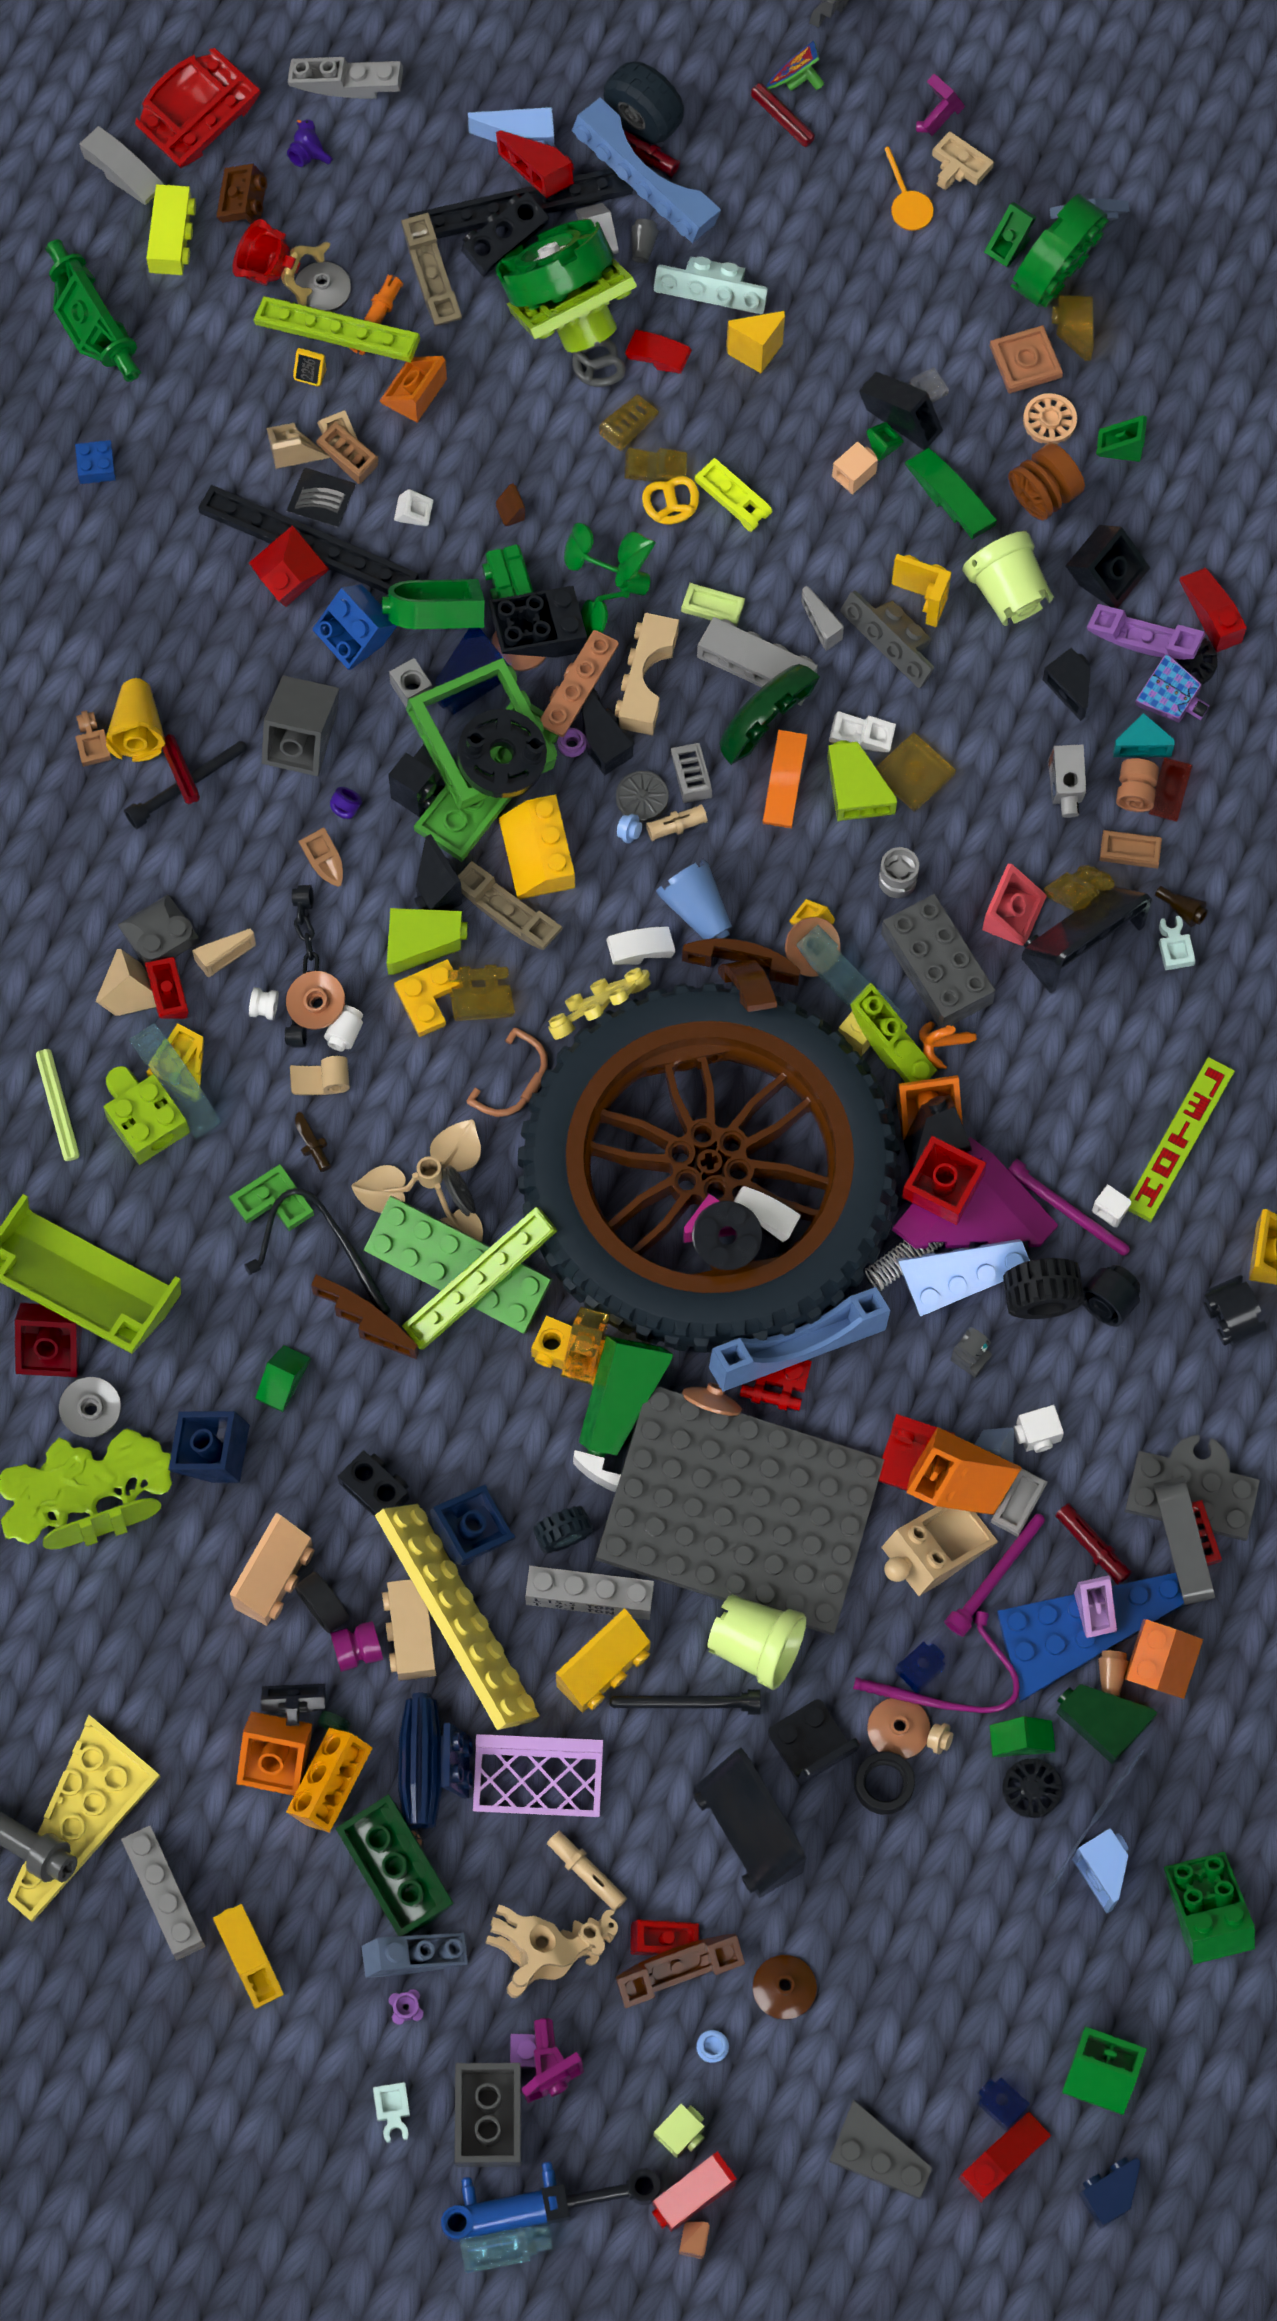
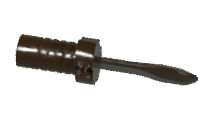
M298 1112L295 1116L296 1128L306 1143L301 1152L304 1156L312 1154L320 1172L327 1171L331 1168V1165L322 1148L327 1146V1142L324 1138L316 1140L302 1112Z

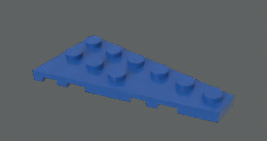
M1171 1573L1112 1586L1117 1631L1086 1638L1074 1594L999 1610L997 1616L1008 1660L1019 1678V1704L1041 1689L1050 1686L1056 1680L1102 1655V1651L1110 1650L1125 1639H1129L1137 1634L1143 1619L1157 1622L1184 1606L1177 1574Z

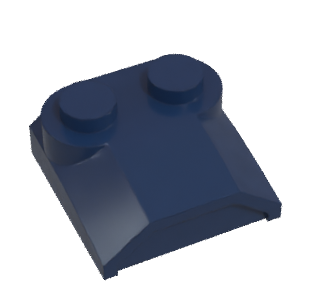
M486 1484L441 1503L430 1511L432 1525L437 1536L441 1539L451 1560L459 1565H468L477 1557L515 1538L514 1533H511L491 1498Z

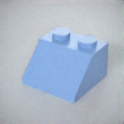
M1111 1828L1080 1846L1072 1859L1106 1913L1111 1912L1119 1900L1128 1854L1126 1853L1128 1846L1119 1833L1114 1834Z

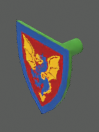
M813 40L783 65L765 87L771 89L786 83L792 91L808 79L815 90L820 89L824 82L811 66L819 60L815 41Z

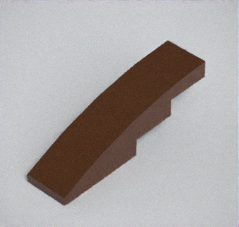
M315 1275L311 1284L313 1295L336 1303V1316L359 1324L360 1338L417 1359L419 1354L417 1344L393 1320L370 1302L347 1288L319 1275Z

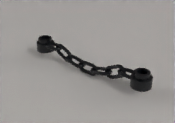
M298 885V888L292 889L293 906H298L294 927L299 938L305 941L307 953L303 958V974L311 972L310 970L307 971L308 959L312 961L315 958L314 971H319V956L313 952L311 940L315 936L314 929L309 919L304 916L305 909L313 908L312 885ZM304 921L310 931V935L305 933L303 936L299 925H302ZM293 1019L291 1027L285 1028L286 1045H291L292 1048H304L307 1044L306 1028L295 1023Z

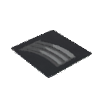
M304 468L287 511L338 527L356 484Z

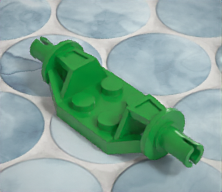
M60 239L52 240L45 249L55 263L49 272L51 280L55 282L54 312L79 353L101 361L106 367L117 366L126 382L134 381L141 374L140 369L132 359V355L137 349L135 340L129 338L123 324L113 319L93 286L95 278L85 266V258L81 254L69 255Z

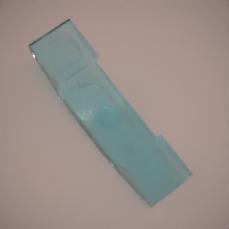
M817 925L796 946L820 978L851 1008L850 1004L863 991L869 982L837 950L838 945ZM879 989L880 994L898 1014L901 1010Z
M155 1023L129 1039L145 1065H148L187 1120L189 1130L195 1139L221 1124L196 1080Z

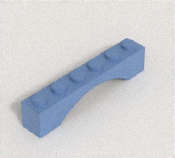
M597 99L578 114L572 129L578 140L594 151L601 161L609 165L620 179L625 180L641 198L652 205L658 214L666 218L682 236L686 237L691 243H694L715 225L721 209L702 191L674 184L647 167L628 143L622 128L620 115L603 99Z
M877 1287L848 1297L813 1324L808 1323L795 1329V1333L784 1336L779 1334L767 1337V1340L738 1338L712 1348L709 1369L722 1392L885 1331L891 1310Z

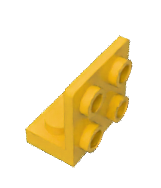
M897 554L894 560L892 585L924 595L926 601L923 612L927 613L925 624L937 627L948 599L952 572L937 564L929 565L920 562L911 555L902 556Z

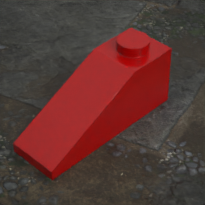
M500 130L496 132L498 154L545 198L574 184L573 162L556 147Z
M1203 568L1180 577L1179 581L1212 646L1215 647V651L1219 652L1242 643L1247 627L1235 603L1208 569Z
M1028 2112L973 2162L958 2179L982 2203L1051 2137V2134Z

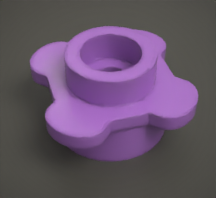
M411 1989L408 1992L390 1995L389 2004L393 2006L394 2014L392 2020L395 2024L402 2025L407 2020L419 2021L422 2019L424 2013L419 2007L418 2000L420 1999V1994L417 1990ZM408 2004L409 2009L404 2010L403 2005Z

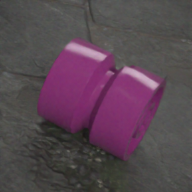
M373 1621L359 1624V1626H356L354 1633H351L347 1628L330 1632L341 1672L357 1668L359 1660H363L366 1664L383 1660Z

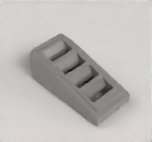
M805 586L802 589V605L823 648L827 651L843 639L844 625L809 587Z
M700 743L671 748L683 803L712 798V787ZM695 752L696 755L684 759L679 758V755ZM695 762L698 764V766L682 768V765ZM700 772V775L686 778L684 774ZM702 781L700 785L687 786L688 783Z

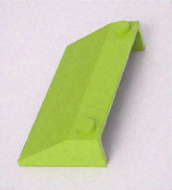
M22 1194L0 1226V1283L131 1354L138 1349L166 1318L181 1295L180 1278L175 1276L170 1285L159 1281L33 1213L29 1208L28 1196Z

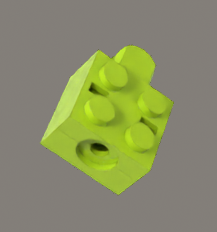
M124 1066L113 1068L108 1073L106 1085L114 1099L103 1106L106 1118L139 1165L190 1133L187 1120L154 1074L139 1083L133 1073Z

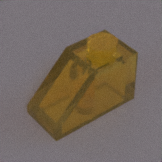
M1059 296L1057 307H1052L1051 323L1056 324V335L1085 361H1091L1094 347L1093 296Z

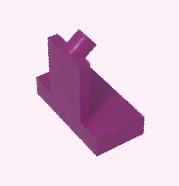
M933 74L927 83L942 101L927 116L925 121H917L916 132L929 133L931 136L937 132L954 112L958 115L965 107L957 94L936 74Z

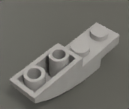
M344 57L291 59L288 85L304 91L328 96L376 99L377 92L400 91L403 65L401 61L347 63Z

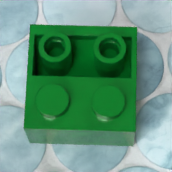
M1085 2026L1080 2034L1062 2094L1124 2115L1147 2048Z

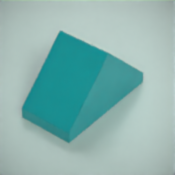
M1143 713L1116 739L1113 748V758L1171 757L1175 742L1169 734Z

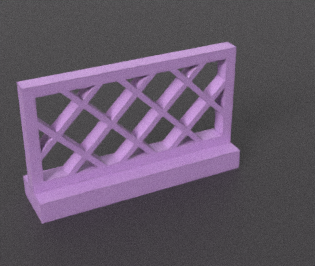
M476 1734L473 1811L600 1817L603 1740ZM482 1754L496 1755L504 1764L491 1777L482 1769ZM501 1755H508L513 1757L508 1762H506ZM519 1756H527L536 1766L523 1779L510 1766ZM533 1757L545 1758L538 1764ZM551 1757L559 1758L568 1767L555 1780L541 1767ZM564 1758L576 1760L570 1765ZM582 1759H595V1774L585 1782L573 1767ZM508 1768L519 1782L505 1794L493 1780ZM539 1769L551 1783L541 1793L536 1795L525 1781ZM571 1771L583 1785L568 1797L556 1783ZM481 1773L487 1778V1781L482 1786ZM595 1778V1789L593 1791L588 1784ZM489 1783L503 1796L493 1806L480 1805V1792ZM520 1785H523L534 1797L525 1807H516L508 1798ZM553 1786L566 1799L556 1809L548 1808L540 1800ZM585 1787L594 1796V1810H580L572 1801ZM506 1800L512 1807L499 1805ZM536 1801H538V1803H539L543 1808H530V1807H531ZM569 1802L575 1810L562 1808Z

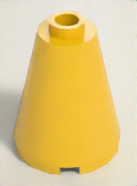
M132 678L121 686L106 735V747L112 755L119 759H122V756L132 757V762L151 760L161 753V748L165 745V737L150 685L142 679Z

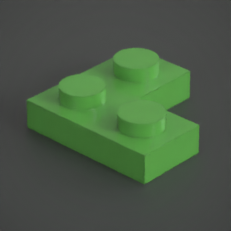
M281 1164L229 1196L243 1220L248 1224L270 1210L282 1193L297 1187ZM295 1194L289 1196L280 1204L276 1214L287 1230L291 1231L314 1216V1211L302 1195Z

